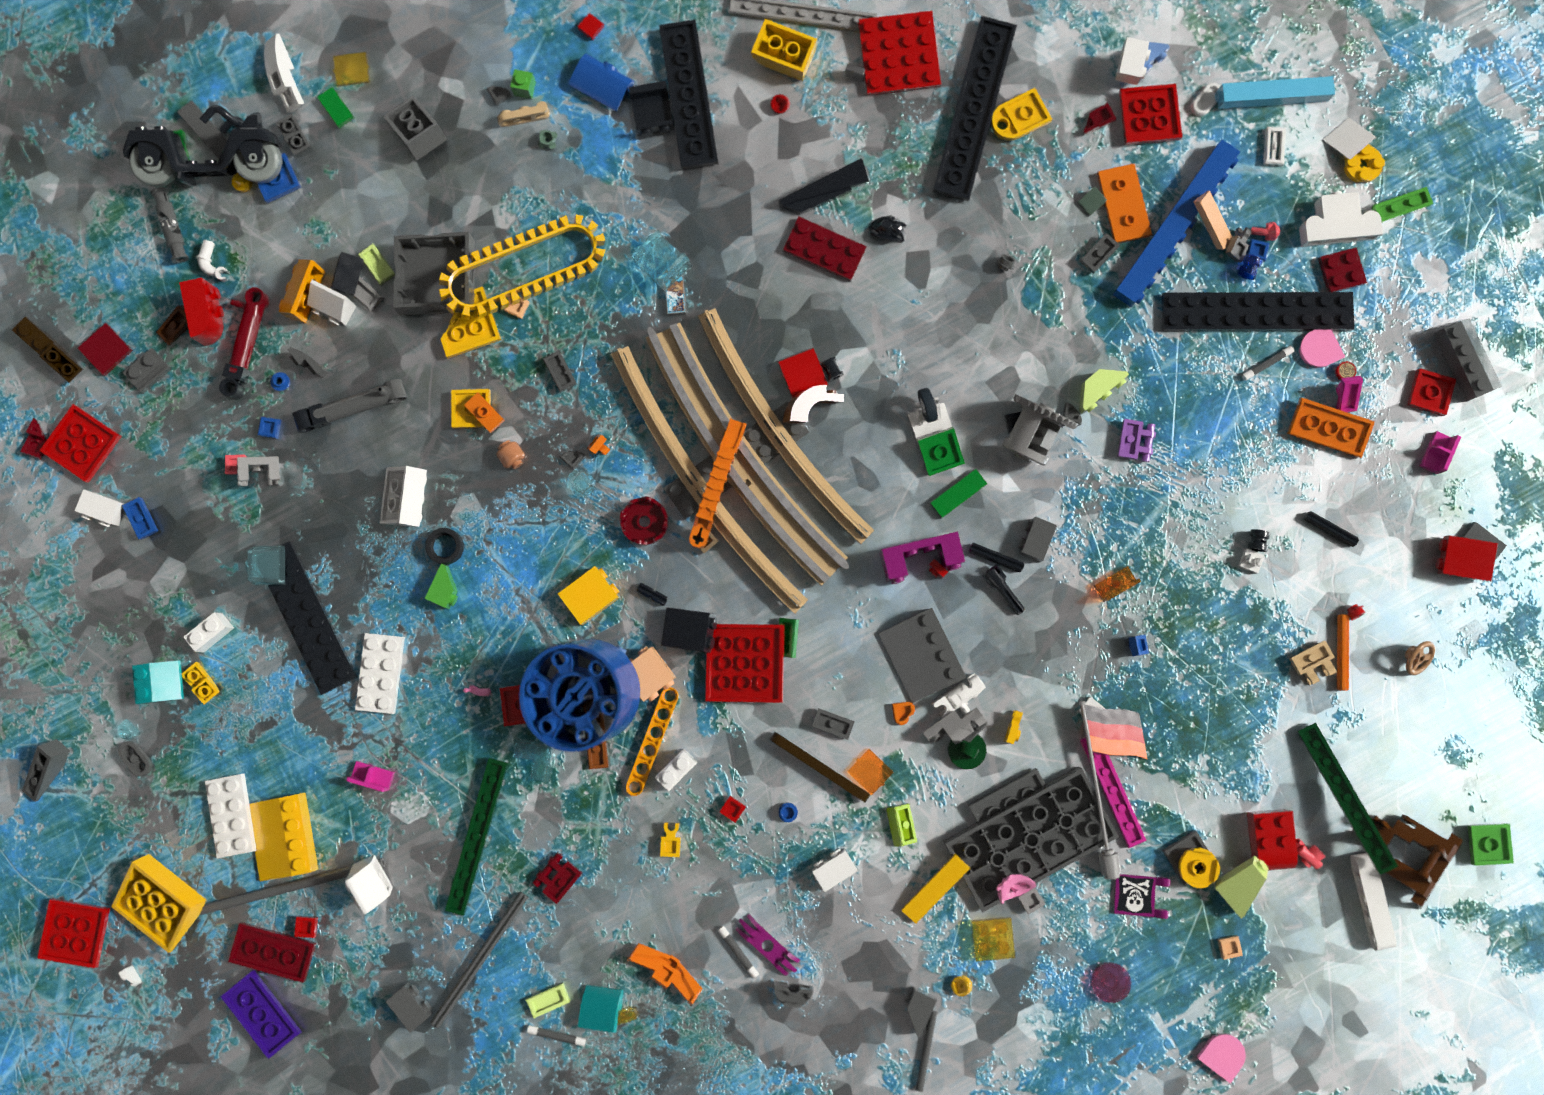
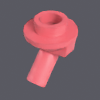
M1275 222L1266 223V228L1252 227L1251 234L1265 236L1267 241H1275L1280 234V228Z

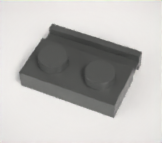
M150 348L129 366L123 374L140 393L144 394L172 368L167 365L155 349Z

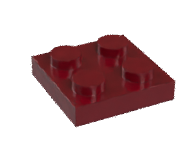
M1357 247L1318 258L1328 292H1339L1367 283Z

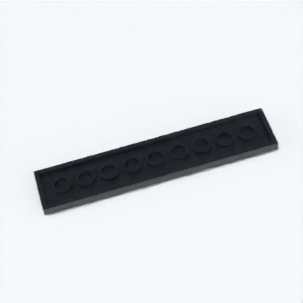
M981 15L933 188L935 193L965 201L970 199L1017 28L1016 24Z
M1353 292L1163 293V331H1352L1355 329Z

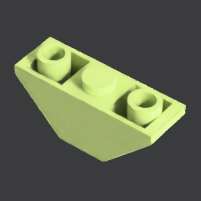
M1099 369L1081 385L1079 407L1081 414L1086 410L1088 412L1092 411L1098 406L1095 402L1100 398L1104 401L1112 394L1111 389L1115 386L1118 389L1126 383L1125 378L1129 375L1128 372Z

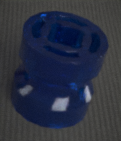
M1246 254L1242 261L1243 265L1239 267L1237 274L1244 279L1255 280L1257 269L1261 267L1263 261L1255 255Z

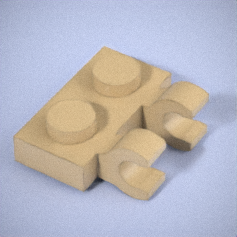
M1325 640L1289 658L1298 676L1305 675L1308 685H1313L1320 681L1313 670L1321 665L1325 676H1331L1337 672L1330 661L1335 657Z

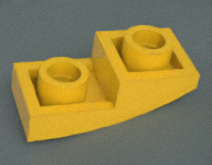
M195 662L182 673V677L193 688L191 691L203 704H206L220 692L199 662Z

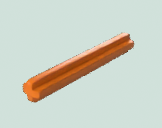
M1347 614L1337 615V690L1339 691L1349 690V615L1347 616Z

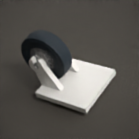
M929 388L918 390L919 402L915 403V412L908 414L915 438L919 439L952 427L945 404H940L938 397H933Z

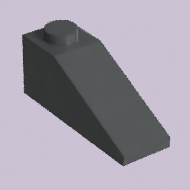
M57 739L37 746L22 791L34 802L41 798L64 767L70 750Z

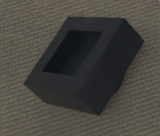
M1021 412L1004 416L1008 434H1011Z

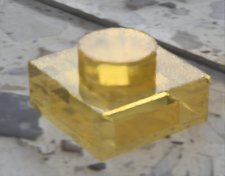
M631 1006L622 1008L620 1013H618L617 1024L620 1025L637 1019L639 1015L637 1007L632 1009Z

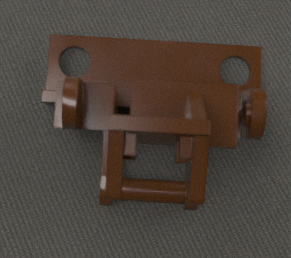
M1404 814L1400 818L1407 824L1415 827V829L1399 819L1392 828L1385 820H1381L1378 816L1369 815L1387 847L1394 836L1409 845L1413 841L1431 852L1421 870H1414L1395 858L1399 867L1385 873L1414 891L1415 893L1411 901L1416 903L1419 909H1422L1462 845L1463 839L1451 834L1447 840Z

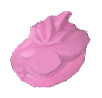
M1010 874L1003 878V881L996 887L998 898L1001 904H1004V901L1020 896L1035 888L1036 884L1027 876Z

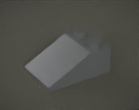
M414 96L383 116L416 160L424 157L428 152L447 140L438 123Z

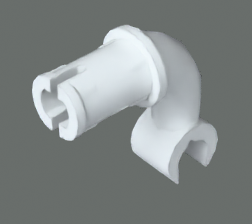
M203 240L200 253L196 255L200 269L205 274L217 277L222 282L228 281L225 277H221V273L226 272L230 274L226 268H215L210 264L215 244Z

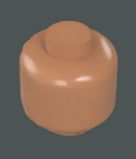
M507 440L498 446L496 455L504 468L517 469L523 464L522 460L525 458V453L517 442Z

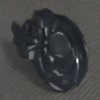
M883 216L871 223L868 232L882 239L891 241L901 240V242H904L906 233L903 227L907 225L901 222L899 218H895V216Z

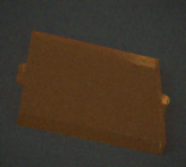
M870 749L860 759L857 758V762L847 771L871 795L881 785L884 786V782L894 773Z

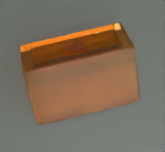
M1126 566L1093 586L1102 601L1105 602L1140 583L1141 580L1139 578L1135 579L1129 567Z

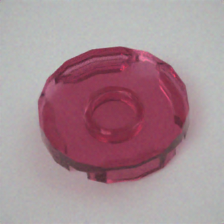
M1106 962L1095 968L1091 976V986L1099 999L1108 1003H1116L1122 1001L1129 994L1131 979L1124 967L1114 962Z

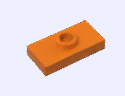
M478 392L464 404L490 433L505 421Z

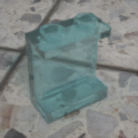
M659 230L649 235L647 240L641 246L636 247L631 255L635 264L664 291L692 267L689 258L684 253L681 254L662 236Z

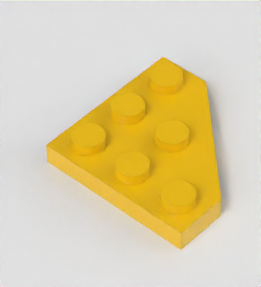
M483 286L474 289V304L487 300ZM488 305L484 307L487 311L486 316L480 319L478 318L477 310L470 312V320L461 319L462 312H454L446 332L443 333L440 339L448 359L501 341L494 316L489 313Z

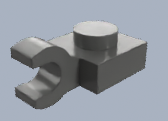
M1240 227L1236 229L1235 236H1232L1225 253L1235 262L1243 261L1249 247L1246 242L1251 235V230L1245 227L1244 231Z

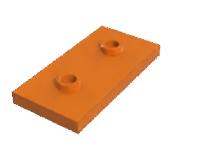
M1135 163L1098 171L1097 177L1101 193L1107 199L1104 205L1113 239L1119 244L1151 237L1152 231Z
M1299 398L1287 434L1362 458L1375 421L1305 398Z

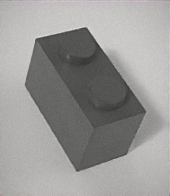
M1034 517L1032 521L1028 520L1025 527L1027 534L1025 538H1021L1018 545L1020 549L1019 554L1038 562L1044 561L1057 525L1038 517Z
M408 982L385 1002L407 1030L412 1032L433 1012L431 1011V1005L426 1000L423 1001L419 996L420 992L417 987Z

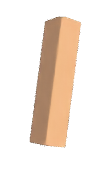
M1208 190L1193 202L1216 249L1224 250L1230 243L1232 235L1211 192Z

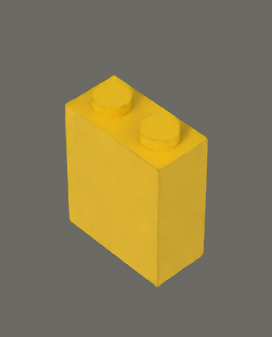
M596 566L558 593L580 625L586 624L619 599L617 587L613 583L609 584L606 580L608 575L602 568L598 569Z

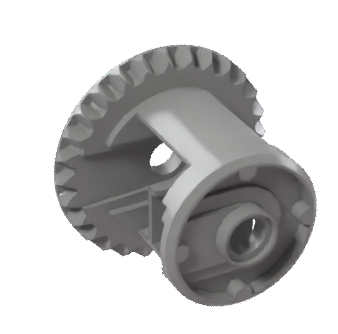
M1015 394L1013 399L1021 404L1023 410L1009 438L1005 437L1002 445L1015 452V456L1027 462L1033 461L1044 466L1049 460L1047 454L1060 428L1067 426L1075 429L1078 424L1055 413L1056 410L1042 403L1038 405Z

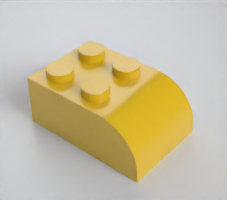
M765 19L752 48L751 56L759 64L803 81L817 48V38Z

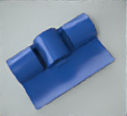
M584 54L570 78L569 86L613 111H617L624 95L628 96L630 94L629 87L634 86V80L618 72L612 64L608 62L602 63L588 54Z

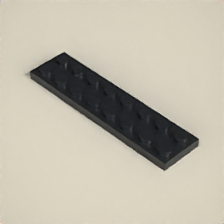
M696 19L661 24L659 28L681 169L718 164Z
M288 541L255 558L320 694L324 695L356 679L358 676L292 542Z

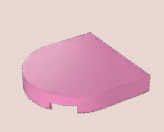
M1313 330L1306 334L1300 343L1299 354L1301 359L1313 367L1323 368L1345 358L1332 330Z
M1219 1034L1212 1036L1207 1041L1196 1058L1231 1083L1244 1065L1246 1054L1242 1043L1230 1034Z

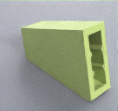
M1253 856L1217 879L1215 889L1240 918L1246 915L1265 883L1268 868L1262 860H1258L1256 856Z

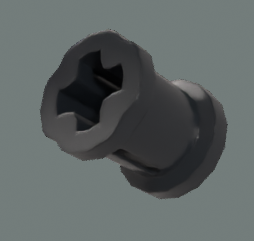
M836 357L829 358L821 363V367L825 369L828 375L829 382L844 375L836 363Z

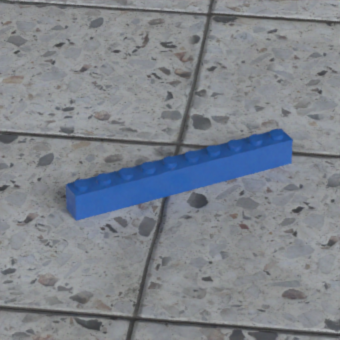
M1220 140L1117 287L1113 296L1130 307L1135 303L1139 304L1145 296L1143 294L1145 288L1150 289L1155 282L1154 275L1156 273L1160 274L1166 266L1163 262L1166 258L1170 259L1177 250L1174 248L1177 242L1181 244L1187 236L1184 233L1186 229H1191L1198 220L1195 218L1198 210L1193 201L1208 190L1214 197L1218 191L1216 188L1218 183L1222 184L1229 175L1226 173L1229 168L1233 169L1239 161L1236 158L1240 153L1239 150L1224 140Z

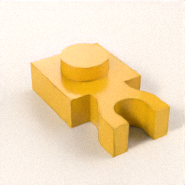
M1013 710L1004 742L1014 744L1015 741L1019 740L1021 730L1018 729L1023 712Z
M664 822L666 836H661L660 856L680 857L681 837H676L679 823H675L674 830H669L668 822Z

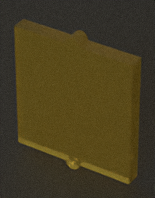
M366 52L333 56L335 66L333 72L336 75L338 87L370 82L368 71L370 67L367 62Z

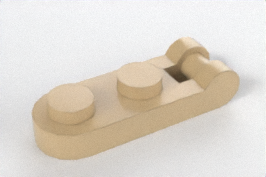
M541 101L534 107L523 106L518 110H503L497 116L500 126L509 127L547 119L550 117V111L547 104Z

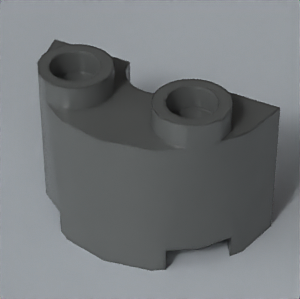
M774 981L775 995L786 1007L799 1008L812 997L814 989L811 985L799 984L798 988L791 989L788 986V982Z

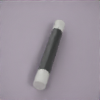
M1288 346L1243 373L1242 378L1247 381L1294 352L1293 347Z
M724 926L719 928L717 931L750 976L755 978L759 974L727 929Z
M531 1025L528 1026V1034L585 1047L586 1038Z

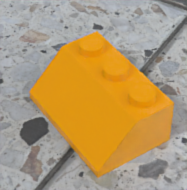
M299 259L293 267L291 281L286 285L284 299L279 303V312L285 317L306 324L312 309L307 305L310 282L314 280L321 284L325 271L313 260Z

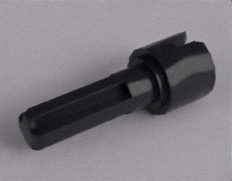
M994 565L986 571V574L982 575L991 588H996L1017 615L1025 611L1024 606L1005 582L1006 575L998 565Z

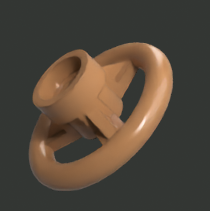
M1425 641L1418 646L1413 645L1407 649L1405 658L1407 659L1406 671L1409 675H1418L1430 665L1435 655V645L1432 642ZM1429 647V653L1424 654V648Z

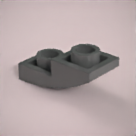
M293 114L276 122L294 155L311 147Z
M291 347L287 349L291 354L289 358L295 365L300 364L304 368L307 367L313 375L318 374L321 377L328 373L307 354Z

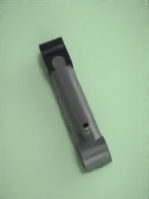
M393 379L385 382L382 386L333 402L319 403L306 409L297 410L292 415L298 433H305L317 427L322 428L331 425L333 421L388 403L404 401L407 399L402 379Z

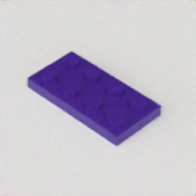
M255 970L251 971L220 996L268 1059L302 1032Z

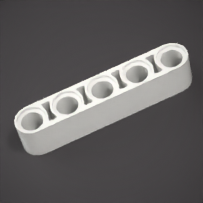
M1366 852L1351 855L1350 862L1371 946L1375 951L1396 947V937L1381 876L1378 875Z

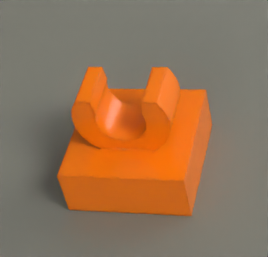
M597 434L587 447L593 454L600 451L603 455H606L610 451L604 445L607 439L601 434Z

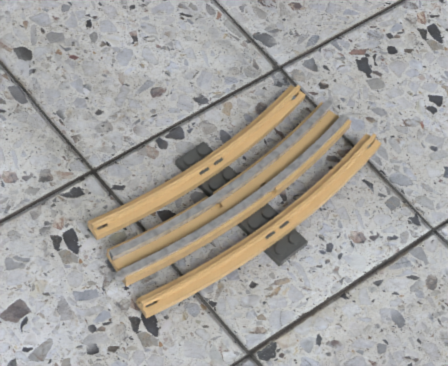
M716 309L705 310V313L698 315L701 325L730 381L757 422L744 432L738 452L734 455V463L730 466L731 471L727 475V482L724 484L723 493L733 487L777 542L822 586L840 566L844 569H849V564L846 561L848 557L810 520L764 464L780 454L810 493L860 545L872 534L874 529L847 504L801 451L796 442L808 435L809 430L804 423H783L788 401L772 411L740 359ZM705 318H708L709 323L711 325L710 327L708 326V323ZM675 323L670 325L669 329L656 334L652 327H648L649 336L645 338L676 401L710 456L694 466L659 409L629 347L618 348V351L611 353L646 425L678 475L677 479L663 489L686 520L699 510V504L702 501L703 493H705L706 483L709 481L710 472H712L713 463L716 461L719 446L725 435L729 420L732 417L704 372L681 323ZM718 503L716 507L717 512L713 516V525L759 579L796 614L808 599L760 551L722 503ZM854 529L859 530L864 536H860Z

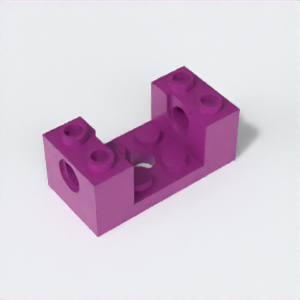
M958 531L882 549L879 553L886 582L891 581L893 585L905 581L904 578L908 576L904 556L905 558L912 557L922 550L923 553H929L937 549L941 565L944 568H947L948 571L959 569L961 564L965 562Z

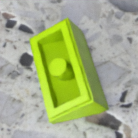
M910 804L886 808L893 845L901 847L916 843L917 837Z

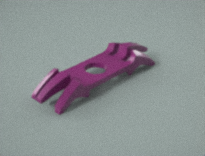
M750 913L747 917L757 928L756 930L741 918L738 920L751 936L749 937L739 927L735 930L765 956L775 968L785 976L789 974L778 963L780 961L794 973L797 971L784 955L786 954L787 957L797 963L800 959L770 935ZM765 940L773 942L774 946L771 951L763 950L762 943Z

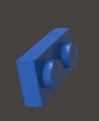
M142 497L122 505L139 540H143L158 532Z

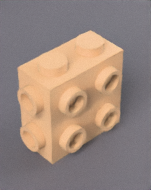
M646 646L638 652L639 656L635 660L632 658L629 660L632 662L639 678L640 700L642 699L643 702L649 700L651 702L659 696L658 691L662 688L667 690L675 684L673 680L677 677L655 648H648Z

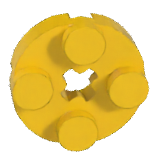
M1368 144L1353 158L1348 159L1345 156L1344 172L1354 182L1369 183L1380 175L1385 165V160L1377 149ZM1360 160L1365 161L1367 163V167L1364 166L1362 168L1360 166Z
M1196 847L1184 851L1179 860L1178 869L1180 877L1187 884L1195 888H1206L1217 880L1220 873V864L1211 851ZM1198 862H1201V866H1203L1204 869L1200 870L1199 873H1196L1197 871L1196 869H1194V867L1198 864Z

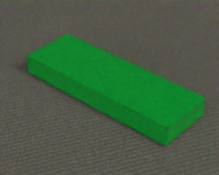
M975 469L930 504L942 519L986 486L987 482Z

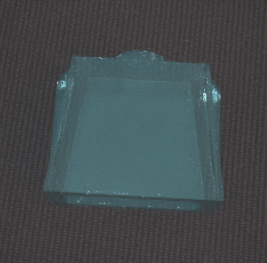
M255 546L249 549L248 560L245 562L248 581H251L253 585H285V546Z

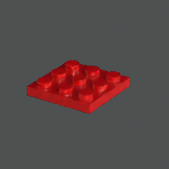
M1176 83L1121 88L1119 90L1125 145L1177 141L1183 138Z
M72 404L39 451L83 481L89 483L122 436L77 405Z
M55 898L49 899L37 959L97 968L99 966L110 908Z

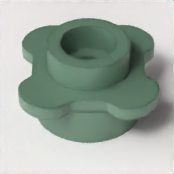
M549 130L540 131L538 146L540 148L547 147L551 150L555 149L557 133Z

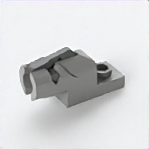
M977 707L963 714L962 718L954 710L924 731L923 734L930 743L940 741L946 733L954 744L961 743L962 741L971 742L988 723Z

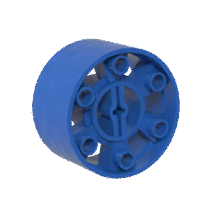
M581 639L551 647L540 653L530 663L520 685V707L527 726L540 741L560 751H584L619 735L632 722L640 702L639 678L632 662L619 648L598 639ZM578 649L594 655L588 668L578 665ZM560 654L564 656V663L559 657ZM597 663L602 667L601 672L596 670ZM553 664L557 668L558 673L553 678L547 676V673ZM610 674H612L616 683L617 693H610V686L606 679ZM574 676L581 677L573 688L568 689L569 683ZM594 698L589 712L580 711L587 701ZM609 701L613 703L614 710L608 708ZM600 712L614 719L605 734L595 719ZM566 724L576 726L575 735L564 729ZM584 731L588 733V739L585 738Z

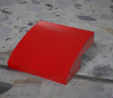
M814 348L778 361L792 398L805 389L818 385H828Z

